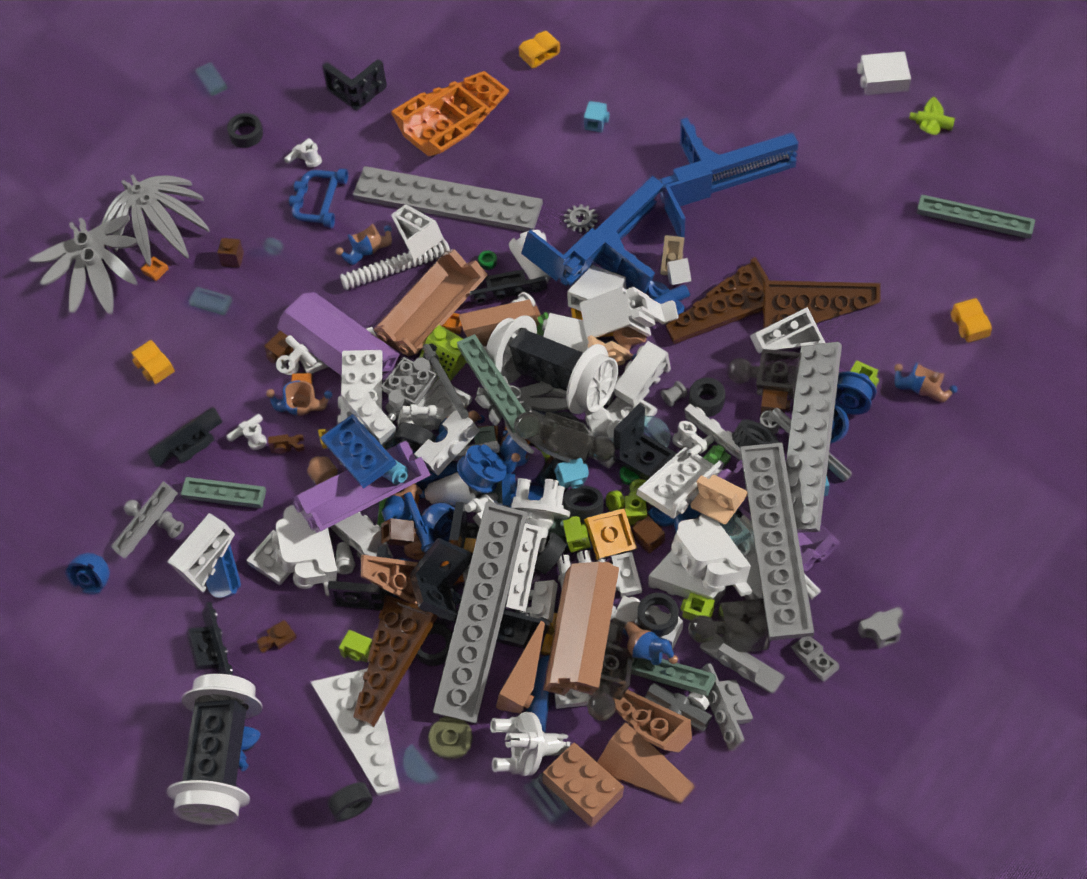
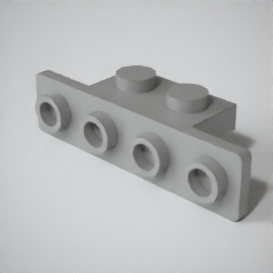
M713 631L708 634L700 645V650L771 694L775 693L784 680V675Z
M711 663L706 664L701 669L703 671L714 673L716 676V673ZM716 676V681L706 698L709 701V705L729 750L733 751L744 742V737L738 724L749 723L753 716L737 681L719 682Z

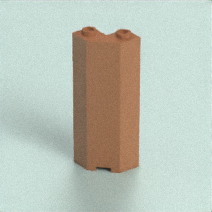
M455 249L445 251L373 330L377 333V337L387 345L406 356L415 355L424 346L427 337L438 325L442 326L467 299L470 295L469 292L474 291L488 274L476 260L466 263Z
M609 562L571 564L565 572L543 690L565 696L570 689L592 695L599 688L619 567L613 566Z

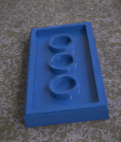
M354 414L320 437L322 442L363 489L397 465L394 458Z

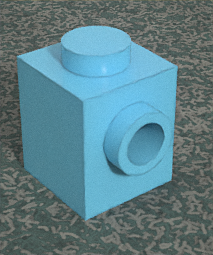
M589 101L584 115V130L602 133L604 124L608 123L610 112H607V104Z
M582 458L559 463L554 470L559 486L565 488L571 487L576 489L583 486L589 475L588 467L586 464H583Z

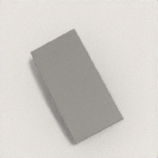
M803 637L792 646V650L801 661L823 682L839 670V664L823 651V646L812 637Z

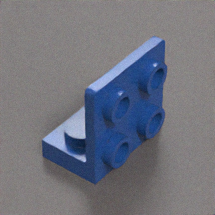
M506 472V476L502 480V504L511 507L513 497H516L515 474ZM530 486L528 499L540 500L543 498L544 489L541 486Z

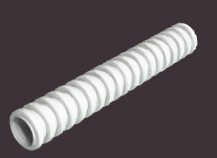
M443 239L437 246L429 249L415 260L409 251L407 254L404 252L402 256L399 254L396 258L393 256L390 260L387 258L386 261L375 262V265L369 264V267L363 266V269L358 268V271L352 270V273L346 272V275L341 274L340 279L344 289L347 291L350 287L352 289L356 285L359 287L361 283L364 285L367 281L370 283L371 280L376 281L377 278L388 277V274L394 275V272L399 273V270L405 271V268L411 269V266L416 267L417 264L422 265L423 262L426 264L429 260L432 262L434 258L437 260L445 251H449L450 248L447 241Z

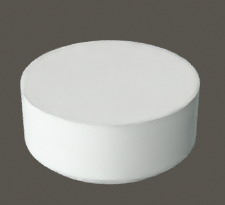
M691 692L687 697L694 706L703 711L709 706V701L704 695Z

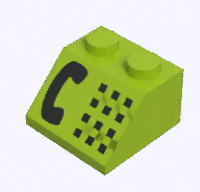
M438 325L427 337L425 344H429L432 350L437 353L439 362L451 381L467 363L457 347V342L463 340V338ZM422 349L419 358L423 357L426 359V354Z

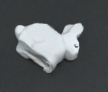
M603 407L597 412L585 410V420L590 428L592 441L608 437L609 441H613L614 428L621 421L613 422L609 411Z

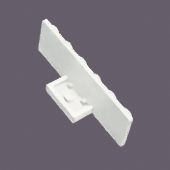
M382 350L342 352L341 394L358 382L382 410ZM342 395L338 396V408H341V415H338V424L352 415L351 411L344 404ZM357 417L358 420L365 426L362 420L359 417Z

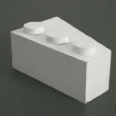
M209 513L167 562L189 584L204 593L206 589L204 584L209 575L214 574L216 570L214 566L219 556L223 557L235 534L223 521Z

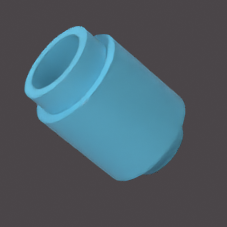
M396 461L397 465L382 476L393 484L398 485L407 479L408 469Z

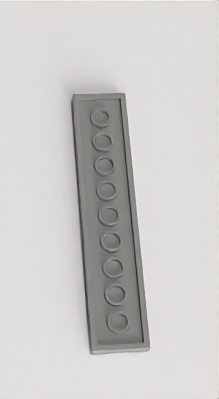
M366 166L363 168L353 193L355 200L398 208L406 204L419 212L525 232L535 229L543 204V200L540 198Z
M839 342L801 346L786 460L797 533L820 532L842 348Z
M772 443L740 447L769 640L814 636L783 444Z
M490 502L485 503L433 710L435 714L475 724L477 722L528 512Z

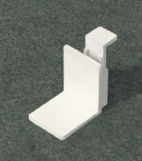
M620 287L580 302L587 337L592 335L597 338L627 326L649 337L651 336L649 327L654 326L655 322L658 321L661 324H666L678 319L676 304L673 300L660 304L635 287L628 289Z

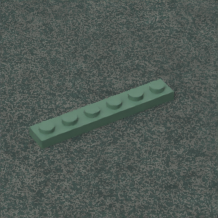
M922 194L916 213L1031 239L1035 219Z
M474 334L458 341V349L511 431L515 433L532 425L530 417L476 335Z

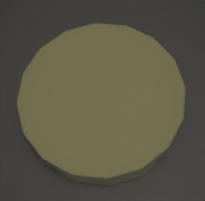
M447 716L440 718L439 721L434 723L428 734L429 745L433 753L446 760L458 759L464 756L471 748L473 742L470 726L464 720Z

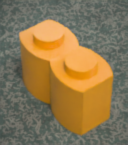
M548 31L537 33L533 39L524 41L519 46V56L531 68L540 66L546 60L560 53V42Z
M977 298L953 305L951 318L959 326V334L962 338L964 337L967 342H972L990 337L992 326Z
M152 340L131 352L134 357L132 359L133 364L137 369L141 368L143 370L142 374L148 382L152 381L156 385L175 372L171 362Z

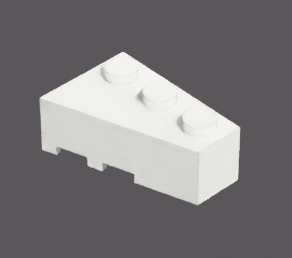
M406 204L391 214L414 260L429 249L437 246L444 239L435 220Z
M808 307L750 335L758 353L801 348V346L825 343Z
M649 341L644 346L642 345L638 349L635 359L626 365L623 375L617 378L614 387L615 396L636 407L650 392L649 387L653 382L657 384L661 379L659 376L664 371L668 373L671 370L668 352Z
M358 512L331 526L332 530L344 542L348 543L349 546H353L358 551L357 556L360 559L361 555L377 556L378 546H387L388 554L392 556L388 545L381 544V527L379 525L374 526L367 515L362 516Z
M672 550L649 575L648 587L655 589L656 587L667 591L670 595L674 596L676 594L687 599L690 592L715 600V605L725 595L726 587L720 592L706 589L702 584L703 577L696 578L691 576Z

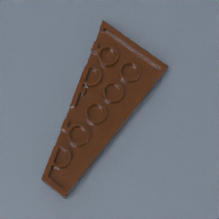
M752 258L750 263L745 267L739 268L736 274L718 284L702 300L696 301L688 311L678 315L677 320L671 321L666 325V331L674 344L763 311V281L769 280L757 258Z
M765 280L763 281V327L766 328L807 307L815 323H819L881 302L880 283Z
M386 594L383 597V610L379 613L378 629L374 632L367 660L369 663L367 672H364L363 689L359 693L353 716L356 721L371 727H375L438 618L433 613L422 611L418 608V605Z

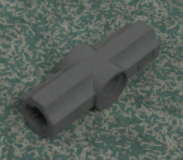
M656 683L651 685L645 696L646 699L690 719L691 727L700 733L706 730L712 718V715L694 706L686 696L680 693L673 694Z

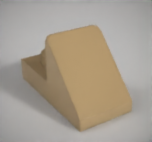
M665 235L660 274L668 275V262L683 259L685 237Z

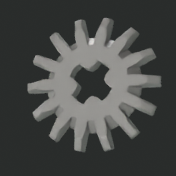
M580 204L578 208L574 205L573 210H567L569 214H564V217L567 218L564 220V223H569L566 226L567 228L573 227L572 231H576L579 228L581 233L583 227L586 231H589L587 226L595 227L592 223H597L598 220L594 218L598 217V215L593 214L594 209L588 210L590 207L588 205L586 208L583 207V204ZM580 216H584V219H586V220H582V222H578V219H576V218H579Z

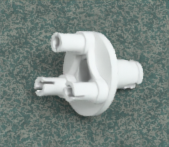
M518 478L516 497H513L511 508L528 512L525 522L543 528L538 552L542 553L547 542L548 529L554 524V519H568L570 517V511L563 509L564 506L562 505L565 487L558 486L559 481L545 479L543 498L540 500L528 499L531 480Z
M523 712L518 717H511L510 719L493 718L490 724L492 733H507L505 740H511L510 742H505L507 748H511L512 757L493 758L492 770L494 772H511L512 774H520L522 776H532L538 770L543 756L561 755L570 747V742H563V739H567L568 735L563 733H544L538 717L532 712Z

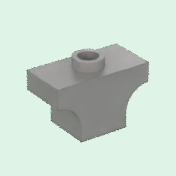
M896 607L884 613L882 611L877 612L871 618L861 621L858 628L861 638L868 637L873 639L879 649L898 642L902 633L898 624L901 623L903 612L900 607Z

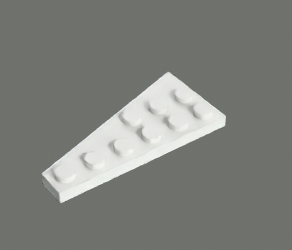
M367 669L311 681L314 690L317 692L377 795L382 796L400 791L384 711L375 727L356 721L353 717L359 693L364 685V672H367Z

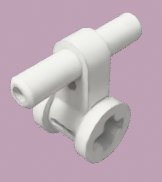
M308 138L301 145L295 146L292 152L284 158V161L290 164L298 157L305 160L307 167H316L321 164L322 159L317 153L318 147L316 143H313Z
M289 335L285 341L294 351L289 356L283 355L279 357L276 367L281 373L292 375L298 372V362L302 358L311 367L315 366L317 361L308 353V349L303 344H299Z
M257 414L247 422L243 421L238 425L237 429L227 435V439L232 442L244 434L249 439L248 444L252 450L263 448L267 440L261 434L262 429L258 424L263 420L262 416Z
M681 421L678 425V432L674 434L672 441L679 448H691L686 452L689 458L703 453L708 448V445L714 442L713 436L708 435L702 439L695 434L696 427L694 424L688 421Z

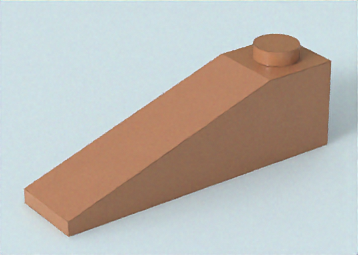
M361 555L362 578L417 605L409 574L418 562Z
M541 621L502 688L496 705L497 709L522 713L524 707H530L534 696L531 694L535 683L544 622Z
M621 686L606 698V702L646 741L664 750L679 753L692 740L691 720Z
M627 723L610 739L597 762L615 779L629 782L640 789L642 787L655 792L656 795L679 804L695 788V785Z

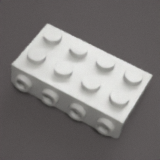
M684 447L640 486L636 495L674 519L679 513L683 514L688 505L698 495L699 490L696 482L701 475L708 479L712 475L717 476L723 471L724 463L722 461H718L714 465L698 454L689 458L686 454L689 449Z

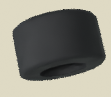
M705 377L696 380L690 387L689 404L695 408L699 407L702 409L707 417L715 416L724 407L726 393L724 386L714 378ZM703 394H710L715 398L712 400H703L699 396Z

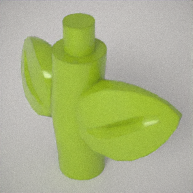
M934 96L926 103L924 112H910L909 120L916 121V124H920V129L932 135L939 134L940 128L952 131L955 118L944 115L941 103Z

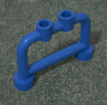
M340 168L338 172L311 170L303 175L301 181H295L294 191L297 194L296 196L291 195L289 199L293 217L300 221L323 223L324 227L333 228L335 214L328 213L337 182L341 184H347L348 169ZM313 177L331 179L320 215L302 214L299 212L303 206L304 194L308 191V182Z

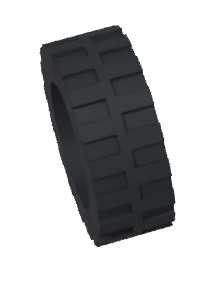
M749 419L741 420L732 433V440L739 448L779 443L778 438L760 423Z

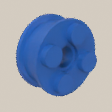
M850 371L838 373L835 405L841 407L848 414L862 415L867 413L871 408V401L877 393L875 385L863 373L859 374Z
M484 444L471 446L466 451V456L460 458L457 463V470L461 479L478 492H492L497 487V483L506 476V463L489 446Z

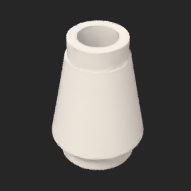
M346 542L337 544L335 563L339 574H349L355 567L349 544Z

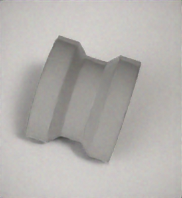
M772 410L763 412L760 417V424L773 434H776L779 431L780 425L770 417Z

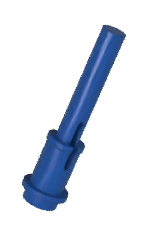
M408 492L404 494V498L417 527L416 534L422 545L421 551L426 554L435 541H433L428 526H425L412 493Z

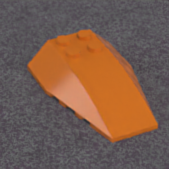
M483 71L463 78L462 82L457 83L454 81L449 83L448 87L442 89L437 87L431 93L426 94L423 92L392 110L391 114L403 136L427 156H432L444 152L469 136L509 93V89Z

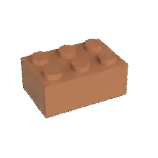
M575 742L543 772L542 783L591 828L623 797L624 786Z

